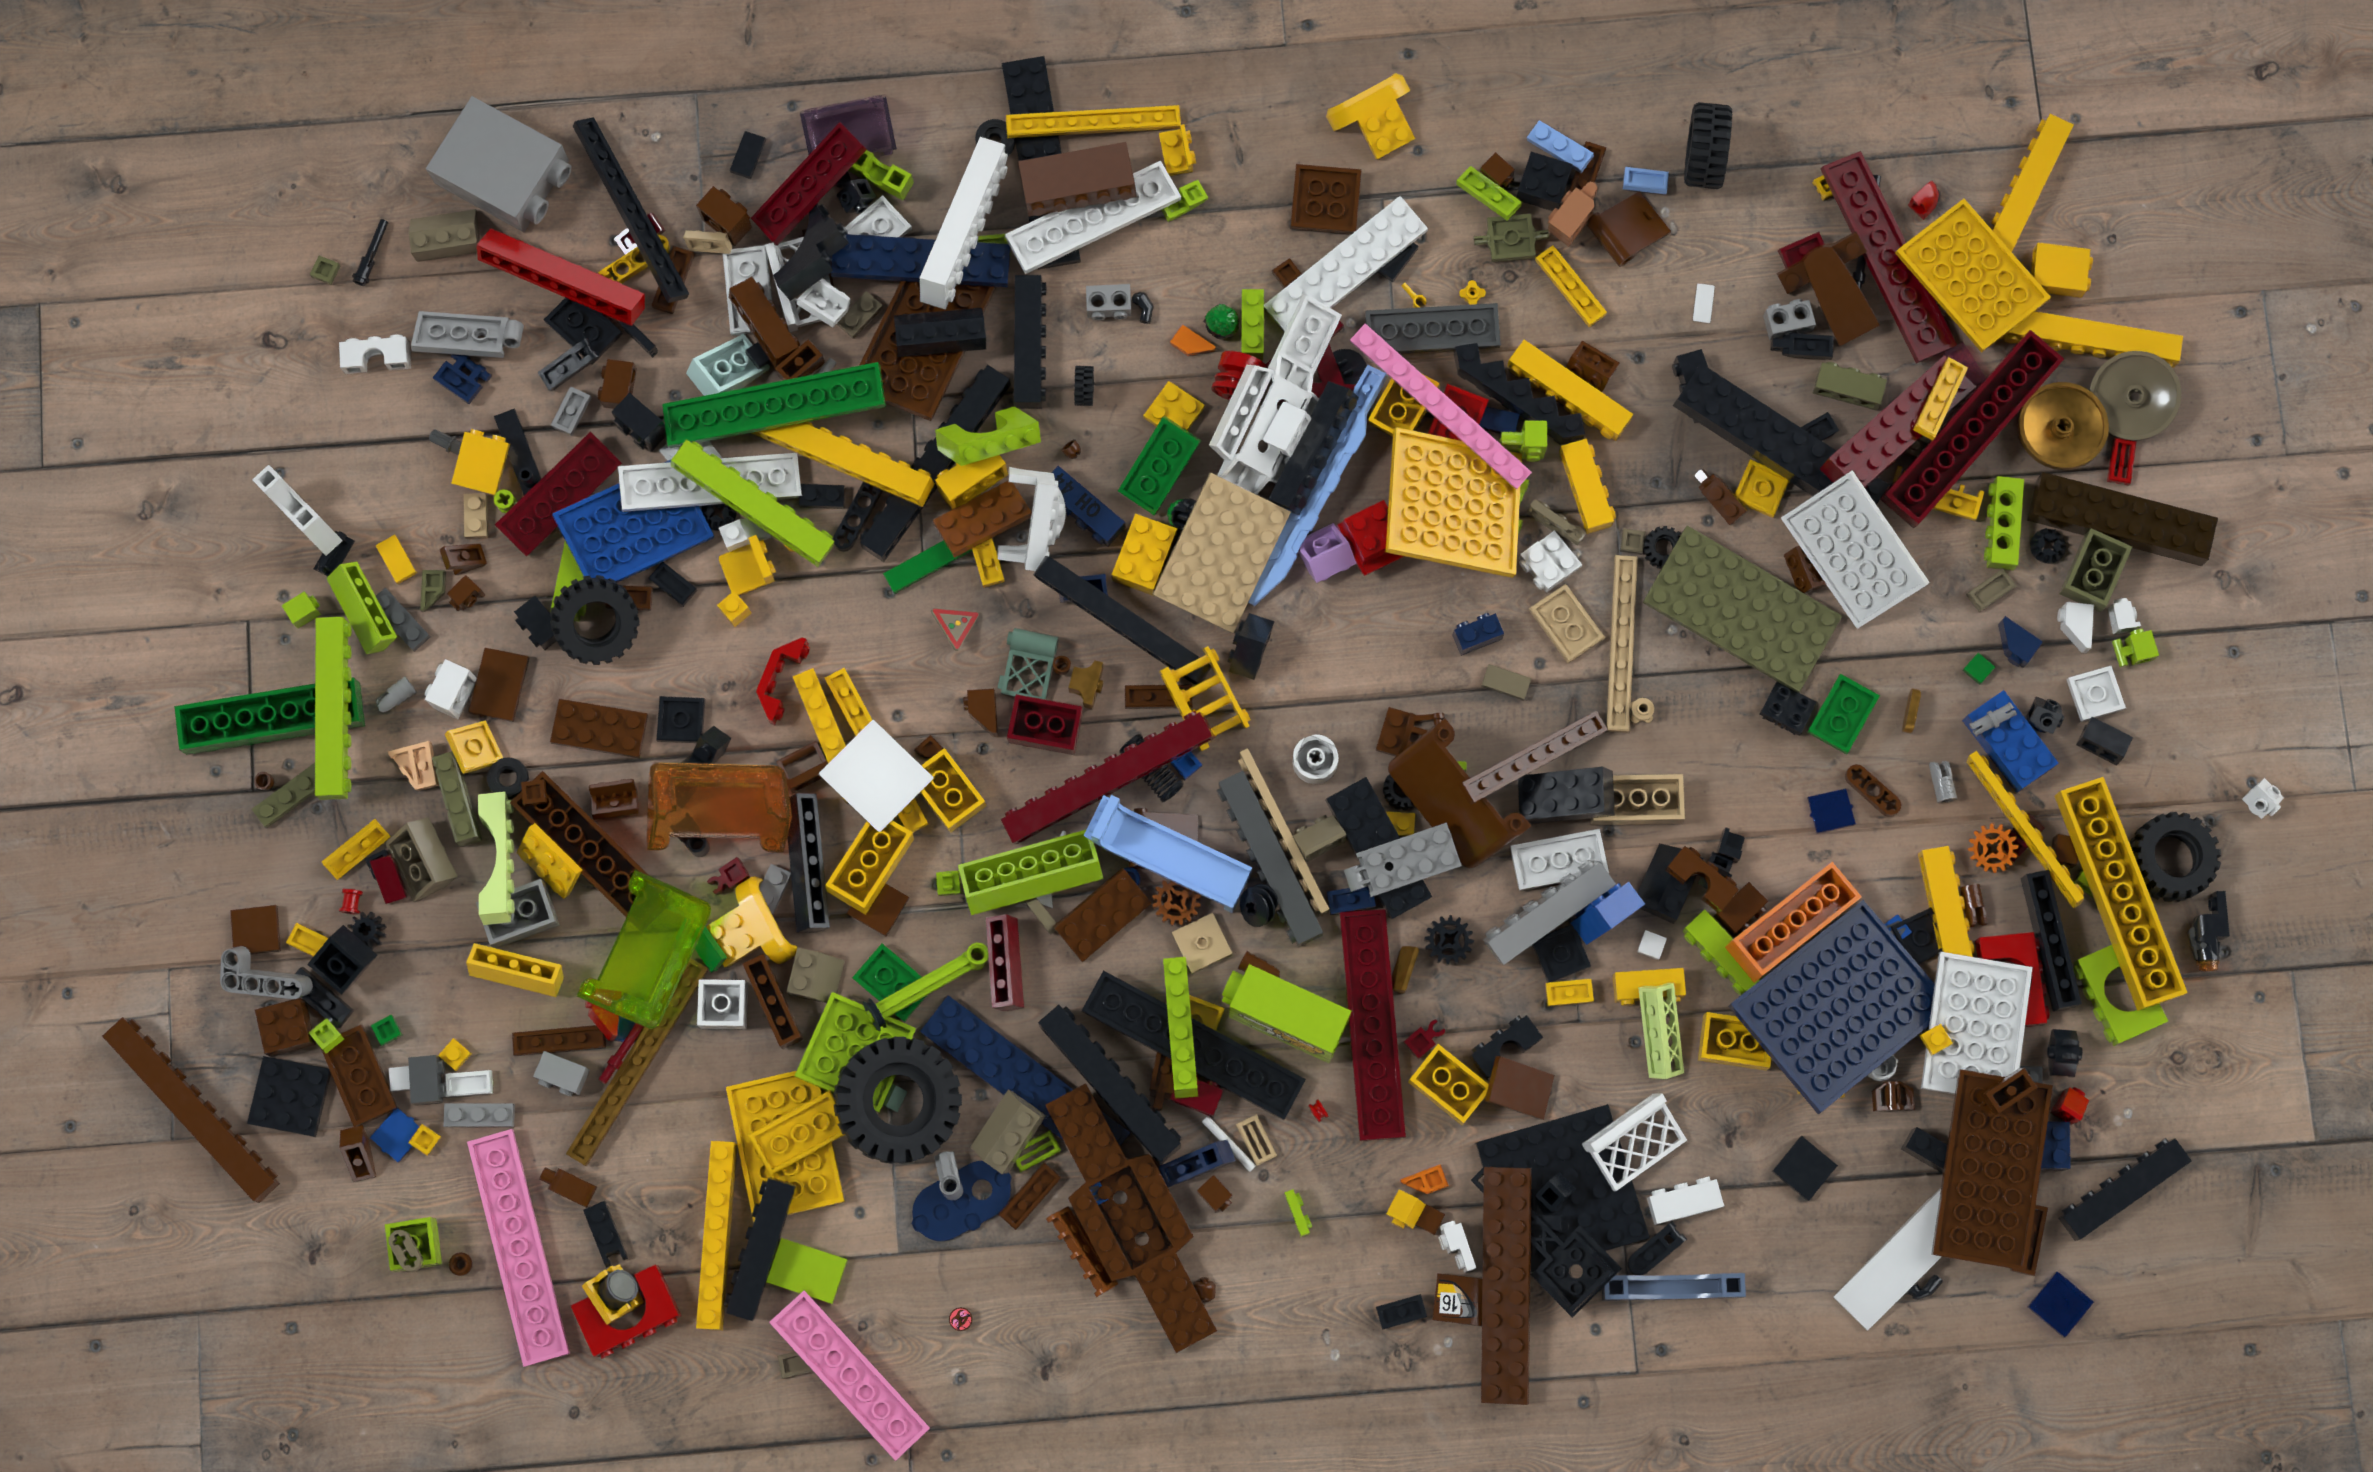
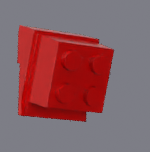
M1385 500L1361 510L1337 524L1338 530L1349 542L1355 561L1363 576L1405 557L1386 552L1388 506Z

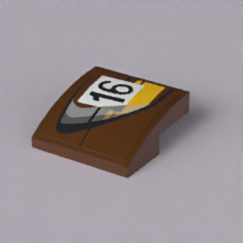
M1437 1273L1432 1320L1482 1326L1483 1279Z

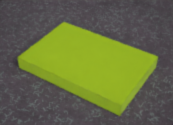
M781 1238L766 1282L800 1294L805 1291L812 1298L833 1304L848 1259Z

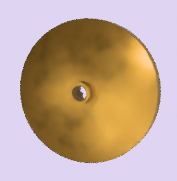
M2055 382L2040 387L2024 404L2018 416V434L2026 452L2038 463L2056 470H2072L2088 464L2100 453L2108 437V417L2100 400L2088 389L2070 382Z

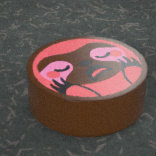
M959 1307L950 1313L949 1323L953 1329L965 1331L972 1325V1314L966 1308Z

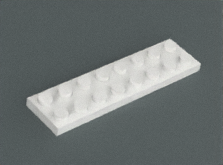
M1156 162L1133 173L1137 197L1128 200L1112 201L1106 204L1090 205L1084 208L1068 209L1062 212H1052L1005 234V238L1025 274L1180 201L1181 195L1162 162Z
M1399 196L1264 304V309L1285 332L1303 294L1312 297L1329 308H1333L1374 275L1381 267H1384L1425 234L1428 228L1403 198Z
M797 453L720 458L722 464L727 468L730 466L740 472V476L743 479L754 481L759 486V490L764 493L769 492L773 494L778 500L802 496ZM671 462L618 466L622 512L725 504L672 468Z

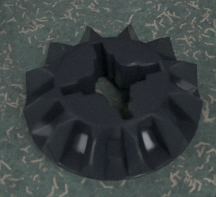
M726 504L703 505L701 510L709 527L716 531H720L719 527L734 522L737 514L735 510ZM714 506L719 510L722 508L724 509L722 511L724 518L723 520L718 515L712 516L715 514L713 508Z
M2045 528L2033 535L2030 541V550L2038 561L2050 564L2059 561L2066 552L2067 543L2063 535L2058 533L2056 529ZM2044 540L2047 542L2055 541L2052 546L2053 550L2050 548L2041 550L2046 544Z

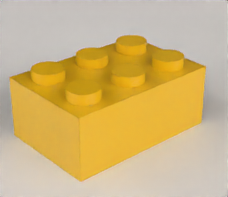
M1424 375L1438 389L1440 388V383ZM1391 378L1368 418V423L1393 437V431L1396 427L1415 431L1427 410Z
M1000 455L963 466L956 463V466L952 469H945L940 472L935 481L938 492L951 510L976 498L1007 477L1008 471L1005 461Z
M1135 513L1111 574L1112 581L1152 595L1177 538V528Z
M945 748L921 765L933 776V780L920 794L950 833L987 806L985 800Z
M1706 1012L1703 1015L1698 1061L1764 1071L1770 1068L1771 1057L1737 1016Z
M1437 1044L1408 1081L1409 1084L1460 1125L1466 1122L1486 1097L1489 1085L1439 1044Z

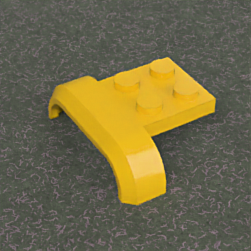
M1397 73L1392 74L1389 78L1356 96L1329 108L1326 117L1333 131L1357 121L1375 159H1379L1415 139L1396 99L1410 91L1403 75Z
M752 876L737 885L735 894L739 906L706 926L727 956V959L723 962L724 968L730 967L760 947L777 964H783L796 955L797 946L790 944L784 938L760 892L759 883L763 881L762 878Z

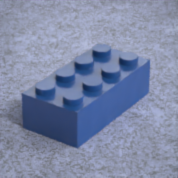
M2004 690L1962 720L2016 793L2058 764V761ZM2009 702L2013 705V710L2017 713L2016 716L2000 723L1997 728L1992 727L1977 737L1972 731L1975 729L1970 728V723L1986 716L1988 711L1991 710L1993 712Z

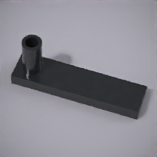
M514 408L494 416L501 437L506 438L505 442L510 444L508 456L524 496L542 478Z

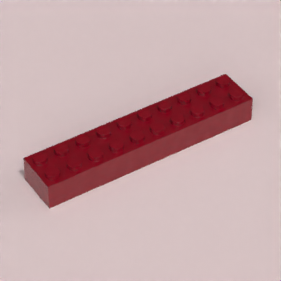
M2029 330L1943 426L1935 439L1928 443L1883 494L1880 500L1912 528L1919 525L2061 364L2064 358L2032 330Z

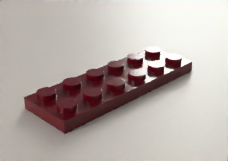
M839 122L756 211L751 219L778 246L863 155L867 148Z
M590 431L494 525L527 557L558 527L552 514L588 498L622 462Z

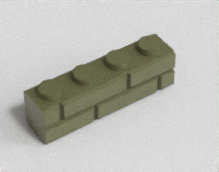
M453 752L432 757L445 807L448 810L447 814L455 843L463 847L482 841L466 780Z

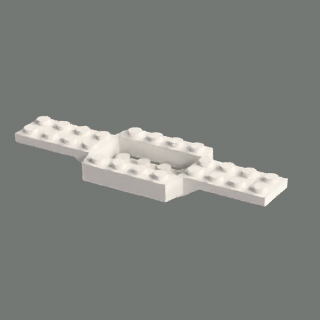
M1303 294L1268 369L1255 365H1246L1209 444L1224 459L1217 476L1258 495L1268 481L1277 483L1290 457L1284 455L1278 448L1268 444L1265 452H1260L1258 450V443L1263 440L1278 412L1277 403L1279 400L1284 399L1287 403L1306 411L1311 416L1319 400L1311 391L1313 376L1342 316L1341 314L1312 297ZM1272 378V385L1269 387V391L1264 399L1263 404L1259 408V412L1255 418V421L1253 425L1250 427V431L1247 435V438L1242 447L1240 448V452L1236 454L1237 449L1245 435V432L1262 399V396Z

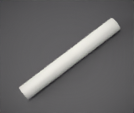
M1209 1116L1202 1121L1219 1141L1228 1139L1233 1155L1249 1172L1256 1167L1250 1158Z

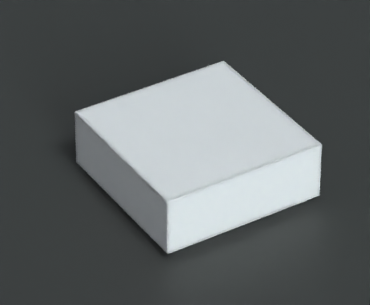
M1645 930L1637 953L1659 960L1667 938Z
M409 1066L389 1068L391 1092L410 1090Z

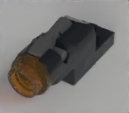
M2216 891L2210 895L2208 909L2212 911V914L2196 916L2193 921V927L2187 932L2194 960H2196V965L2199 966V971L2201 972L2218 970L2221 943L2218 940H2223L2230 936L2226 891Z

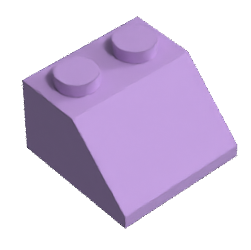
M1334 523L1307 535L1298 551L1309 574L1316 583L1327 580L1330 576L1340 571H1345L1350 566L1357 564L1349 542Z

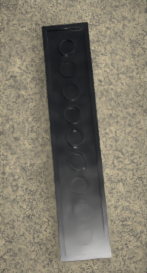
M1044 56L1002 63L1010 115L1054 112ZM1058 135L1015 138L1018 161L1061 154ZM1049 213L1043 214L1041 216H1030L1028 217L1029 223ZM1079 249L1037 269L1080 263Z
M1103 970L1081 1012L1172 1060L1167 1004ZM1191 1018L1196 1074L1217 1083L1220 1087L1284 1121L1306 1079Z

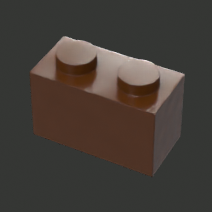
M808 339L775 367L777 376L783 381L811 375L825 363L823 354Z
M607 359V364L603 366L601 377L604 379L603 386L599 387L598 400H600L604 408L614 409L629 392L633 395L637 372L634 362Z
M1748 882L1729 901L1719 914L1716 913L1714 917L1732 935L1737 931L1741 934L1750 926L1748 921L1753 916L1758 919L1767 910L1764 905L1768 900Z
M2019 1068L1980 1095L1992 1113L1999 1114L2038 1087L2026 1069Z

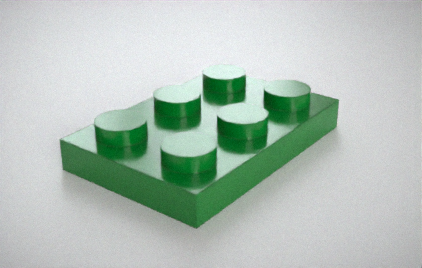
M1840 674L1807 733L1847 755L1880 695Z
M882 943L852 977L853 980L878 1001L922 978L921 975ZM927 996L898 1011L895 1015L905 1023Z

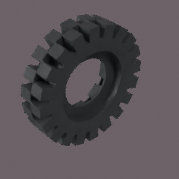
M884 1038L856 1052L848 1060L847 1065L843 1067L838 1076V1084L835 1085L833 1097H836V1104H834L835 1116H838V1126L842 1134L848 1137V1142L855 1149L863 1152L862 1155L889 1164L913 1162L934 1153L952 1135V1129L954 1125H957L960 1113H958L959 1106H962V1094H959L958 1087L961 1085L958 1076H954L951 1070L953 1068L947 1058L943 1059L940 1055L941 1052L935 1047H929L924 1044V1041L915 1038ZM892 1075L907 1076L914 1080L921 1089L923 1095L922 1109L919 1115L906 1125L896 1126L888 1124L877 1115L874 1109V1091L877 1085L886 1077Z

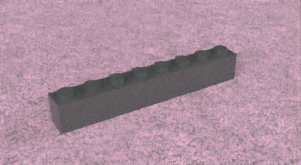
M1244 771L1220 781V789L1216 790L1222 802L1226 801L1228 804L1227 814L1231 822L1236 821L1239 827L1236 830L1241 842L1246 841L1249 847L1246 852L1251 862L1256 861L1259 867L1256 872L1262 883L1266 881L1267 885L1274 890L1278 897L1279 910L1276 913L1281 923L1286 922L1289 928L1286 933L1291 943L1296 942L1297 946L1300 947L1323 936V931Z

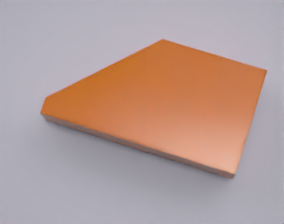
M1184 325L1180 327L1170 341L1172 346L1187 356L1209 351L1214 352L1216 350V346Z
M1440 1164L1400 1179L1402 1184L1426 1195L1449 1186Z

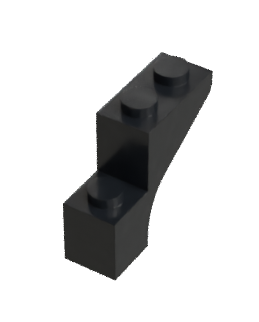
M714 725L701 735L692 754L677 766L664 797L680 809H683L710 768L725 754L731 737Z

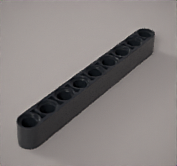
M1045 556L1034 572V577L1170 669L1177 670L1200 658L1053 558ZM1208 663L1183 677L1197 685L1203 682L1212 667Z

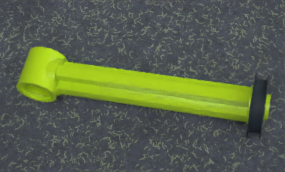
M973 943L961 956L875 1004L870 998L868 1003L863 1001V1006L869 1020L878 1031H881V1026L886 1028L884 1019L963 974L983 969L988 961V948L982 943ZM978 952L983 956V959L979 961L974 960L971 954Z

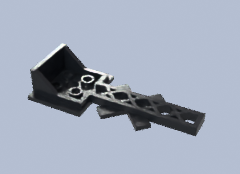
M1483 1167L1471 1181L1484 1194V1186L1479 1181L1484 1175ZM1531 1189V1256H1536L1537 1248L1546 1259L1530 1275L1573 1318L1622 1268L1581 1225L1563 1241L1553 1231L1562 1230V1216L1537 1215L1536 1189ZM1536 1230H1542V1238L1536 1237ZM1547 1241H1556L1559 1246L1549 1254L1547 1252ZM1574 1265L1581 1266L1583 1274L1579 1278H1575L1571 1274V1268Z

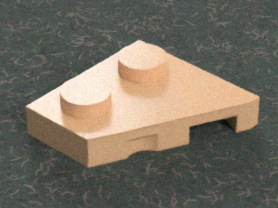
M426 741L388 751V755L398 764L399 769L407 776L415 790L421 791L440 786L432 757H434L432 742Z

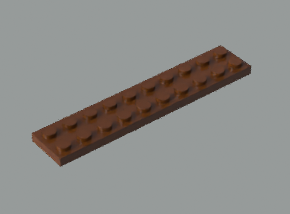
M1484 1167L1481 1403L1529 1404L1532 1168Z

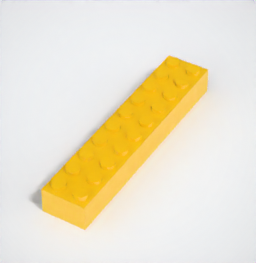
M2104 777L2061 790L2055 795L2056 802L2137 1011L2187 994L2185 984Z

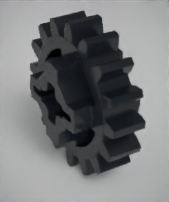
M1449 915L1448 920L1445 921L1443 916L1439 918L1440 923L1432 921L1433 929L1427 928L1426 930L1430 936L1424 937V941L1429 942L1425 949L1432 950L1430 958L1437 956V963H1440L1443 959L1446 966H1449L1450 960H1453L1457 965L1459 957L1465 960L1467 958L1465 952L1471 953L1472 951L1468 945L1474 943L1473 939H1469L1473 931H1466L1468 923L1461 925L1460 917L1453 921L1452 915ZM1444 926H1453L1456 928L1454 930H1447ZM1435 933L1439 937V943L1436 946L1434 944ZM1462 934L1464 937L1463 948L1459 944V937H1461ZM1455 935L1454 940L1452 942L1453 945L1451 943H1448L1447 945L1445 944L1443 946V943L1446 939L1445 936L1450 938L1451 936L1453 937ZM1451 951L1454 955H1445L1442 952Z

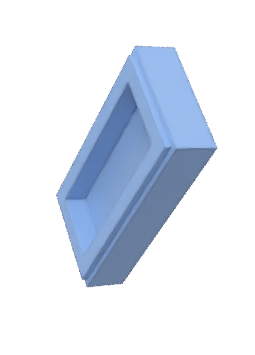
M1625 167L1623 189L1666 194L1669 172Z

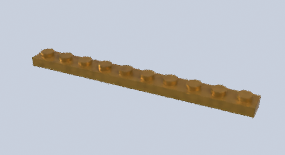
M688 957L624 1059L623 1064L616 1072L566 1152V1155L587 1167L699 987V980H703L709 971L707 967Z

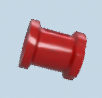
M342 889L344 897L339 912L359 915V898L363 895V892L355 889Z

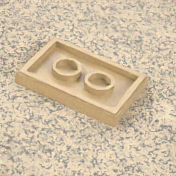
M1566 584L1529 608L1530 613L1568 664L1605 639V636Z

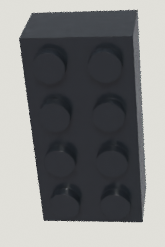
M1603 766L1529 774L1518 779L1519 814H1522L1530 824L1615 816L1613 771Z

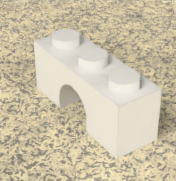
M391 335L390 338L382 339L381 337L373 336L369 337L368 340L350 338L346 342H339L340 368L345 374L367 372L368 360L378 354L384 356V364L389 370L411 369L410 342L402 335Z

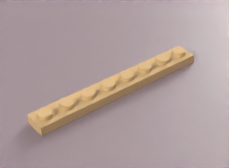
M1249 749L1241 751V759L1238 760L1242 771L1248 772L1251 778L1248 781L1253 791H1257L1261 798L1258 802L1263 812L1267 811L1271 819L1268 822L1273 832L1278 831L1281 837L1278 842L1283 852L1288 851L1291 857L1288 860L1293 872L1298 871L1301 877L1298 881L1304 893L1308 891L1312 899L1309 900L1312 910L1314 913L1318 911L1320 916L1329 913V907Z

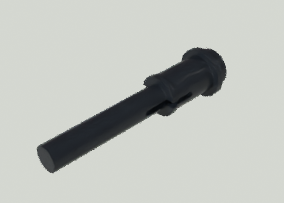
M380 219L365 257H361L358 269L352 275L353 282L357 285L365 286L370 281L368 278L375 264L373 259L388 225V221Z

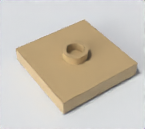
M1213 913L1172 932L1182 956L1186 957V964L1191 974L1232 955V951Z

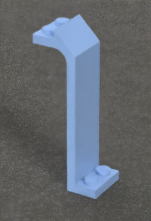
M1103 795L1084 834L1086 838L1103 849L1224 905V910L1233 913L1252 873V867L1127 809L1120 804V799L1113 795L1110 798Z

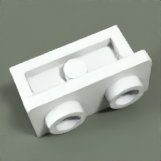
M821 279L798 298L797 305L833 328L848 312L851 299L844 292L837 290L827 281Z

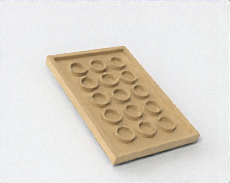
M1209 473L1152 595L1234 633L1291 511L1213 473Z

